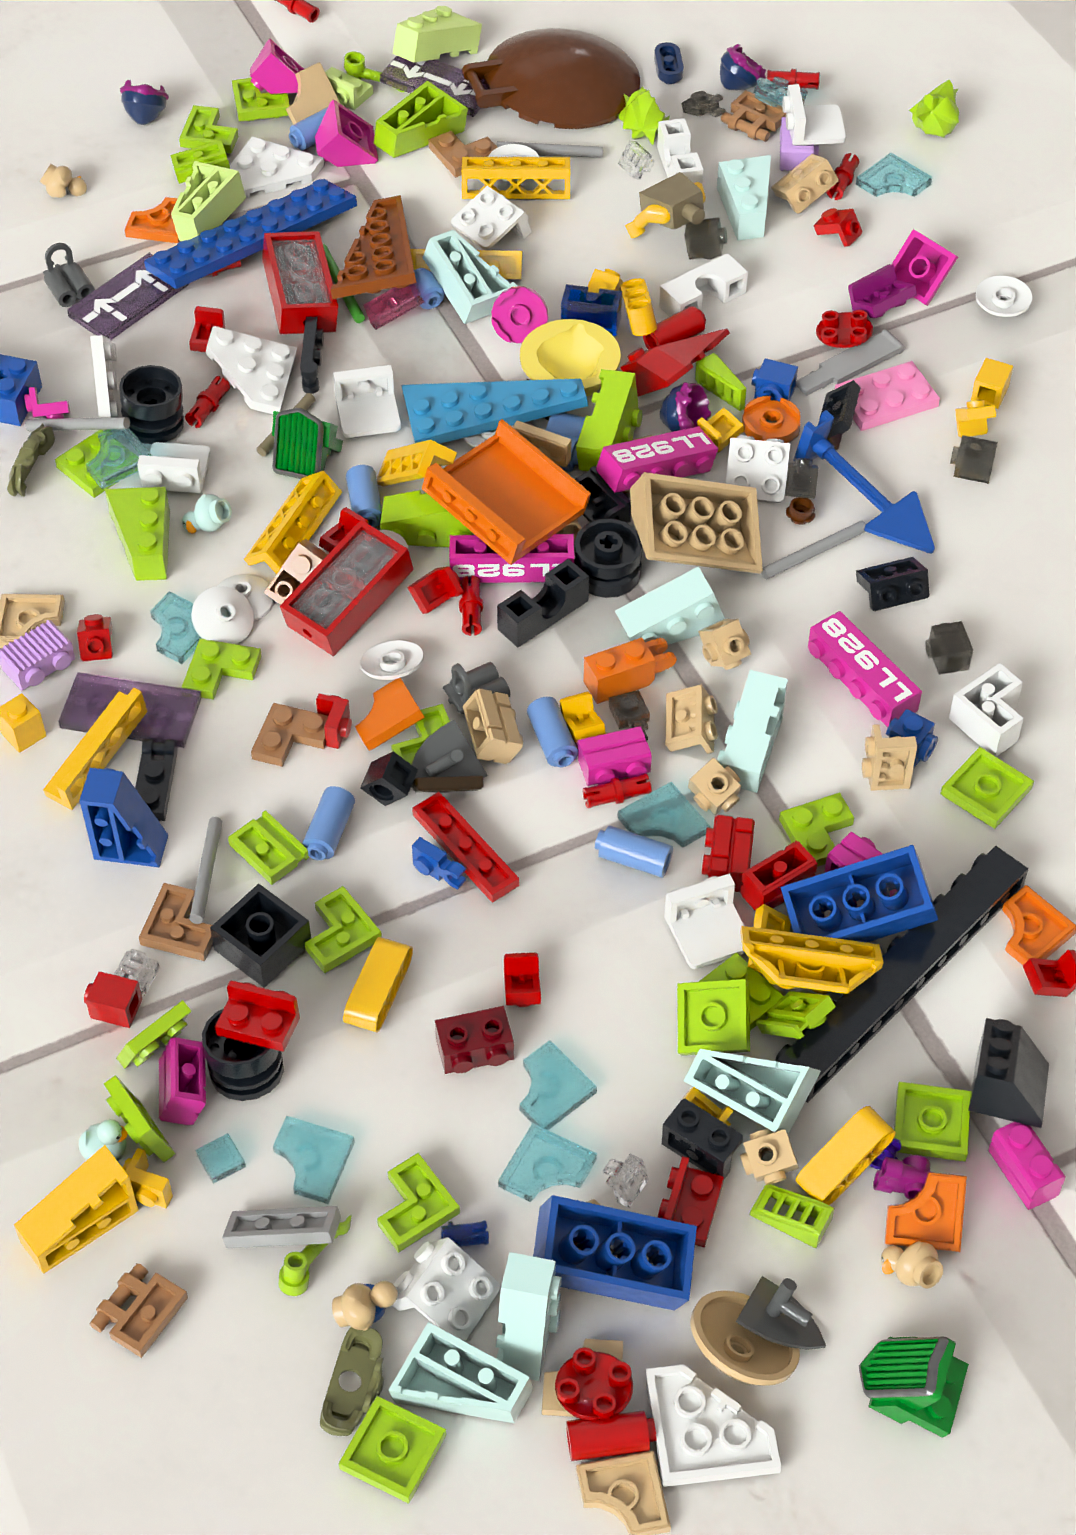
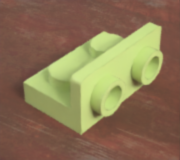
M330 67L325 72L340 104L355 110L373 95V85L333 67Z

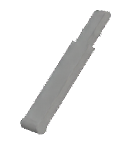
M885 329L869 338L863 344L851 347L820 363L818 370L812 371L810 374L797 380L796 386L805 395H809L821 388H825L831 383H843L897 354H901L905 350V346Z

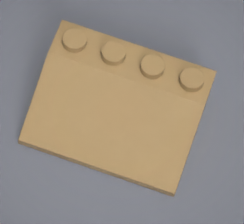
M646 472L630 488L631 516L648 560L758 574L763 571L756 488Z

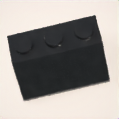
M986 1018L976 1058L968 1111L1041 1128L1049 1063L1022 1026L1015 1025L1004 1019L994 1020Z

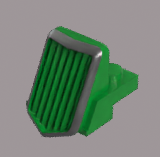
M302 408L281 412L273 411V471L280 475L298 479L323 471L327 455H331V450L341 452L343 440L336 438L338 426L321 421Z
M890 1336L888 1339L879 1341L860 1363L859 1373L863 1392L870 1398L869 1408L900 1424L911 1421L943 1438L951 1433L969 1364L953 1356L956 1343L947 1337L893 1338Z

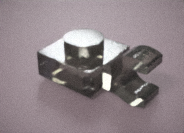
M698 91L691 94V98L681 103L683 113L696 116L708 113L718 117L726 112V109L719 107V101L723 100V96L720 94L712 95L707 94L705 91Z
M637 690L610 697L609 708L618 728L629 727L630 729L641 726L647 741L648 736L645 730H648L647 722L650 720V712L640 691Z

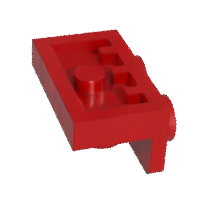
M229 981L227 985L229 999L215 1025L216 1034L284 1052L300 1019L297 998L285 991L260 988L248 982Z
M682 1156L679 1168L672 1167L667 1188L672 1189L669 1200L662 1199L657 1218L697 1226L695 1245L705 1248L723 1187L724 1177L690 1168V1158Z

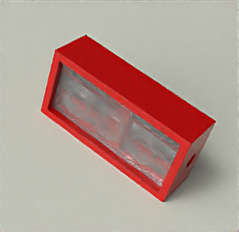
M320 232L264 233L262 260L279 333H304L306 317H317L318 329H323L324 332H336L338 302L337 298L332 299L330 289L333 283Z
M360 520L280 605L287 626L334 657L414 570L409 551L403 545L363 520Z

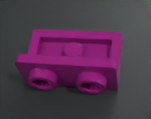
M890 264L848 286L852 310H863L870 318L881 317L887 310L906 304V300L917 295L915 284L897 280L895 267Z

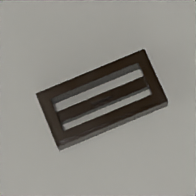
M483 776L415 778L413 781V791L415 793L478 791L484 787Z

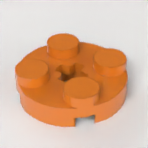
M762 396L750 401L746 405L742 416V424L744 425L746 436L753 437L755 440L781 439L784 443H789L799 435L801 416L799 409L791 401L784 398L776 401L771 400V396ZM766 419H768V420H770V421H776V422H775V423H769V422L766 421Z

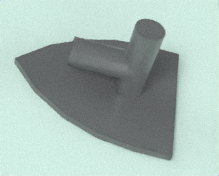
M455 720L450 721L431 734L417 750L411 763L418 769L415 778L483 776L484 778L488 776Z
M762 1276L736 1322L756 1335L786 1347L806 1350L826 1347L819 1327L811 1317L812 1313L806 1310L792 1296L797 1288L795 1281L785 1278L780 1286Z

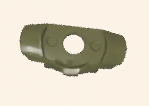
M42 423L36 430L31 432L27 438L28 440L23 443V447H21L9 474L7 490L10 495L16 496L19 493L21 496H25L27 486L24 482L38 456L45 455L55 442L52 427H44Z
M351 1327L342 1342L320 1416L321 1428L331 1435L348 1436L352 1434L362 1415L368 1412L376 1396H380L384 1385L382 1363L384 1358L380 1356L383 1342L380 1333L373 1328L362 1331ZM347 1371L355 1372L361 1379L359 1389L353 1392L342 1389L339 1384V1377L342 1373Z

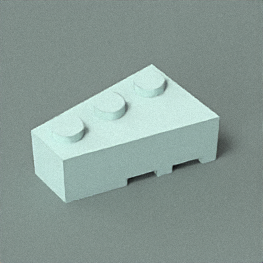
M771 155L719 162L717 190L737 241L764 237Z
M451 230L429 238L423 259L463 323L467 324L492 314L493 304L497 297L503 291L511 287H517L514 282L510 284L499 274V269L496 266H489L479 257L480 252L456 231Z
M699 566L615 610L630 641L642 637L647 642L661 637L666 640L668 645L698 636L699 630L725 619L715 594Z
M754 670L749 671L741 701L737 702L735 708L733 726L729 725L725 738L726 750H720L717 759L724 768L730 767L739 776L741 789L758 793L783 720L788 683L786 678Z
M700 1049L684 1082L773 1132L786 1129L789 1134L821 1071L805 1066Z
M509 1252L500 1294L498 1322L502 1323V1335L498 1334L496 1347L499 1350L496 1359L529 1376L530 1380L539 1381L550 1332L557 1333L561 1314V1310H559L561 1294L559 1292L562 1277L555 1276L556 1261Z
M428 1322L388 1391L395 1403L515 1423L533 1391V1386L529 1376Z

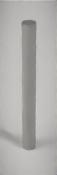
M497 141V147L508 144H520L528 146L538 154L603 157V147Z
M128 417L27 419L25 422L27 431L36 430L42 423L44 427H52L53 431L128 429L130 427Z
M859 521L763 567L761 574L764 579L773 577L864 533L866 524L864 521Z
M211 817L208 823L189 918L194 924H200L204 919L222 827V820L219 817Z

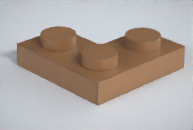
M452 131L428 139L429 149L455 178L462 175V157H488L494 149L498 148L488 136L464 145Z
M273 703L251 750L252 760L283 767L293 742L325 749L324 726L328 715Z
M163 883L139 935L140 945L205 961L213 944L210 930L212 925L206 923L194 924L188 919L191 913L195 890Z

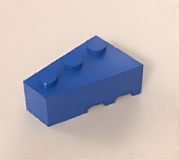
M90 768L79 801L94 860L159 868L169 836L124 772L111 768Z

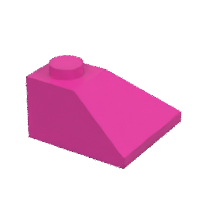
M269 39L250 68L251 82L259 90L263 91L265 89L270 94L298 93V82L295 74L304 70V68L272 39Z
M333 99L315 135L317 154L323 157L324 161H329L337 167L375 164L378 161L376 145H374L373 126Z
M913 229L891 265L895 267L897 280L915 284L917 295L914 298L928 306L958 259V256Z

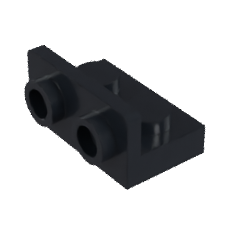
M854 380L826 393L821 414L827 410L834 417L827 438L834 445V450L839 449L842 434L848 431L852 425L861 389Z
M914 557L856 570V580L869 593V604L873 611L926 599L930 595L928 569Z
M682 1099L663 1123L662 1128L663 1146L681 1157L690 1158L689 1162L701 1170L723 1176L724 1179L730 1173L732 1155L743 1141L741 1133L687 1099Z

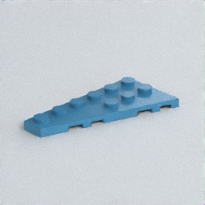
M581 379L401 385L415 443L431 439L441 444L496 430L501 419L512 426L516 421L524 423L588 406L587 396Z

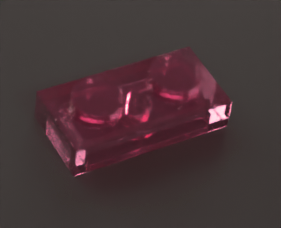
M414 283L405 288L393 287L363 306L371 325L377 330L424 303L417 284Z

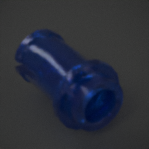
M483 1220L481 1222L453 1225V1222L450 1221L448 1226H441V1239L449 1237L459 1247L480 1244L488 1245L489 1233L486 1231L488 1228L487 1222Z

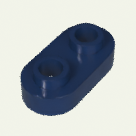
M669 42L658 44L654 50V62L658 78L666 84L679 82L683 78L684 69L680 48L676 44Z

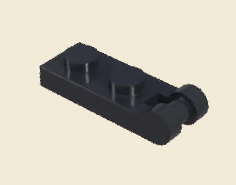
M306 317L300 364L302 389L305 393L310 394L319 391L317 366H321L322 352L321 349H318V346H323L324 330L318 329L317 317Z
M144 738L135 789L158 821H165L177 758V740L166 739L165 743L155 742L154 739ZM154 755H164L163 760H153Z

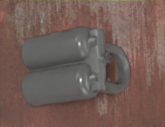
M65 243L51 245L45 253L48 270L43 271L46 285L59 305L69 307L75 303L77 298L83 301L90 299L95 293V288L80 265L73 261L71 248ZM60 249L65 250L66 256L64 258L67 260V263L62 265L55 264V267H53L52 254Z
M492 662L467 672L457 663L452 666V679L450 683L443 686V690L449 697L448 702L454 704L460 714H464L463 705L475 690L492 691V694L499 692L508 694V697L511 695L507 682L503 677H499L498 671Z

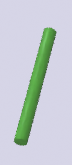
M323 244L331 278L334 284H337L339 268L328 247ZM354 295L342 297L356 323L363 322L365 316Z

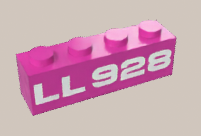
M697 426L604 446L596 471L614 493L630 490L644 472L682 478L709 472L719 448Z
M554 534L512 565L506 562L476 535H450V568L457 573L460 581L463 577L468 576V583H471V576L478 577L480 583L545 582V574L565 560L569 559L574 563L573 534Z
M841 611L810 627L808 641L810 653L815 658H819L829 668L833 677L840 679L849 688L853 697L860 699L869 708L874 718L881 720L888 727L894 718L899 719L906 709L914 713L918 711L922 691Z

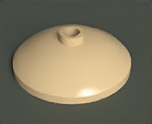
M715 1291L703 1296L692 1311L690 1323L693 1337L699 1349L711 1364L727 1376L751 1385H776L784 1382L793 1374L800 1357L798 1348H790L770 1342L736 1322L750 1296L734 1291Z

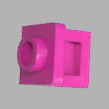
M29 387V394H24L27 412H32L33 417L46 416V419L64 418V413H70L68 401L39 404L36 387Z

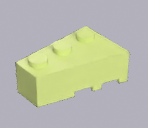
M437 6L433 10L425 11L418 16L409 17L407 20L397 23L393 54L411 62L440 59V54L450 53L451 57L459 56V51L465 50L470 54H477L482 24L452 12V9L447 6Z
M194 161L192 166L194 171L191 177H187L185 181L187 187L184 192H180L171 212L179 241L190 240L199 236L205 230H212L221 226L246 199L239 171Z

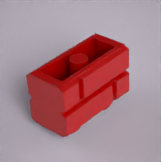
M717 815L715 817L714 828L707 827L705 847L711 848V854H704L702 875H708L709 878L713 876L720 877L730 873L735 883L734 892H740L742 873L750 869L755 825L753 819L742 817L734 819L733 816Z
M795 841L786 846L785 850L776 852L743 872L740 893L755 911L763 904L774 909L785 902L780 887L816 876L818 863L799 841Z

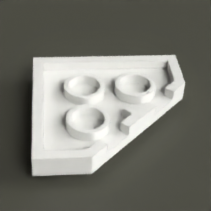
M251 137L230 164V169L239 171L246 198H250V193L264 190L266 194L286 189V184L300 181L301 184L313 182L324 167V158Z
M213 326L207 344V356L211 361H216L222 368V374L233 388H238L245 396L244 401L250 409L273 414V411H281L297 347Z
M103 335L90 336L99 418L119 417L117 401L113 400V390L118 389L116 372H113L112 361H117L115 343L110 342V338Z
M684 1364L645 1369L651 1417L654 1419L656 1429V1448L663 1487L780 1473L781 1462L775 1431L771 1426L762 1420L760 1422L743 1411L739 1403L718 1388H711L696 1377L697 1373Z

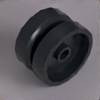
M599 519L586 524L578 532L574 544V564L589 576V593L591 595L603 598L619 597L629 593L638 585L641 576L643 547L637 530L624 521Z

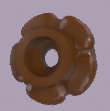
M806 497L794 498L791 500L790 506L786 508V515L788 518H791L793 523L803 525L810 523L815 518L814 504Z

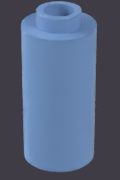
M327 108L290 127L289 140L295 148L305 150L316 144L315 135Z
M356 465L346 473L351 510L367 519L368 524L375 528L380 525L382 515L376 473L371 466Z
M553 697L536 699L528 706L527 715L546 760L551 766L566 767L577 757L578 749L560 707Z
M330 786L324 790L302 843L308 850V856L312 859L324 860L334 856L355 804V798L349 791L336 786Z
M610 825L605 831H599L595 842V849L599 850L598 855L600 858L661 878L665 876L673 854L672 845Z

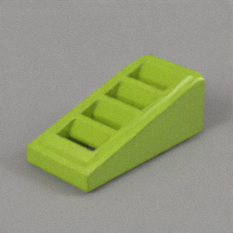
M713 353L696 362L695 380L702 387L737 410L745 409L746 387L717 354Z
M770 1184L764 1186L749 1215L817 1248L832 1221L835 1208L821 1201ZM770 1197L777 1200L771 1211L765 1210L766 1204ZM784 1204L790 1206L785 1216L778 1214ZM797 1210L802 1212L798 1221L792 1219ZM809 1217L816 1219L812 1226L806 1224Z

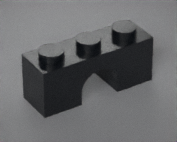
M565 560L545 574L544 586L534 598L531 599L525 592L520 590L497 605V629L517 648L588 602L589 576L571 560Z

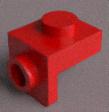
M828 209L822 213V217L813 225L817 235L839 233L844 247L850 246L862 234V229L854 209Z
M196 306L194 311L195 325L189 341L190 350L206 352L213 326L225 329L224 311L218 308Z
M347 507L343 508L340 512L339 523L320 537L319 546L330 553L360 520L367 524L368 520Z
M449 566L435 568L407 587L422 614L429 613L451 597H457L464 593L460 586L459 576Z
M93 614L79 620L77 636L82 661L112 658L111 617L103 618L100 614Z
M319 693L316 698L317 713L328 715L324 726L326 746L339 749L343 737L347 738L351 731L352 720L350 719L349 700L336 695Z
M1067 950L1058 960L1030 958L1023 965L1035 995L1067 997L1076 989L1075 950Z
M511 953L504 955L506 1006L528 1007L541 1004L538 953Z

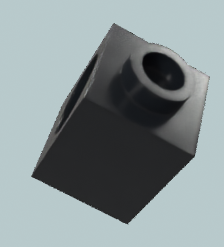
M393 751L371 762L360 789L384 806H387L408 795L418 769Z

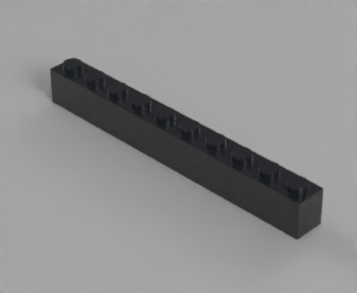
M997 846L987 854L981 853L974 861L971 870L966 875L961 873L952 883L951 890L946 895L939 894L933 901L939 920L909 929L903 937L900 935L896 936L888 946L887 952L882 956L883 966L879 971L850 993L843 994L837 1001L832 1000L836 1007L826 1015L827 1019L822 1025L814 1029L805 1028L802 1031L804 1037L798 1039L792 1046L786 1044L779 1051L775 1059L776 1062L805 1066L821 1071L806 1099L807 1103L1003 908V904L1023 888L1029 868Z

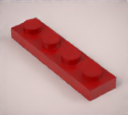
M440 792L412 807L413 816L454 861L466 868V875L492 903L519 886V877Z

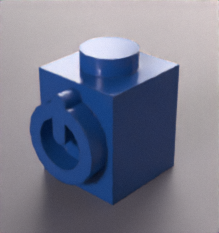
M765 358L761 368H756L753 373L751 385L755 386L754 398L771 396V400L780 401L781 398L790 401L796 388L798 366Z
M908 709L904 711L899 719L894 718L886 731V735L889 738L915 736L917 751L914 768L920 760L926 762L938 742V737L933 735L935 723Z

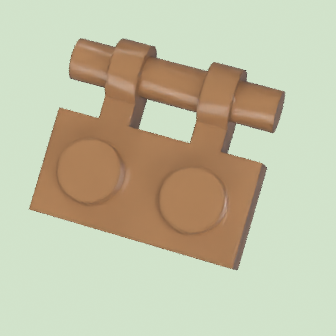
M745 90L731 103V112L734 114L724 112L721 116V122L728 124V128L734 131L741 130L747 133L751 139H760L766 142L770 137V132L764 129L775 132L781 126V118L786 117V113H783L782 106Z
M136 1263L129 1273H124L117 1281L118 1288L108 1300L103 1299L96 1308L97 1314L89 1324L93 1329L101 1333L109 1322L115 1323V1326L109 1332L111 1339L142 1358L188 1299L187 1291L158 1273H155L151 1280L145 1284L142 1280L148 1274V1270L141 1264ZM130 1296H136V1299L126 1311L121 1309Z

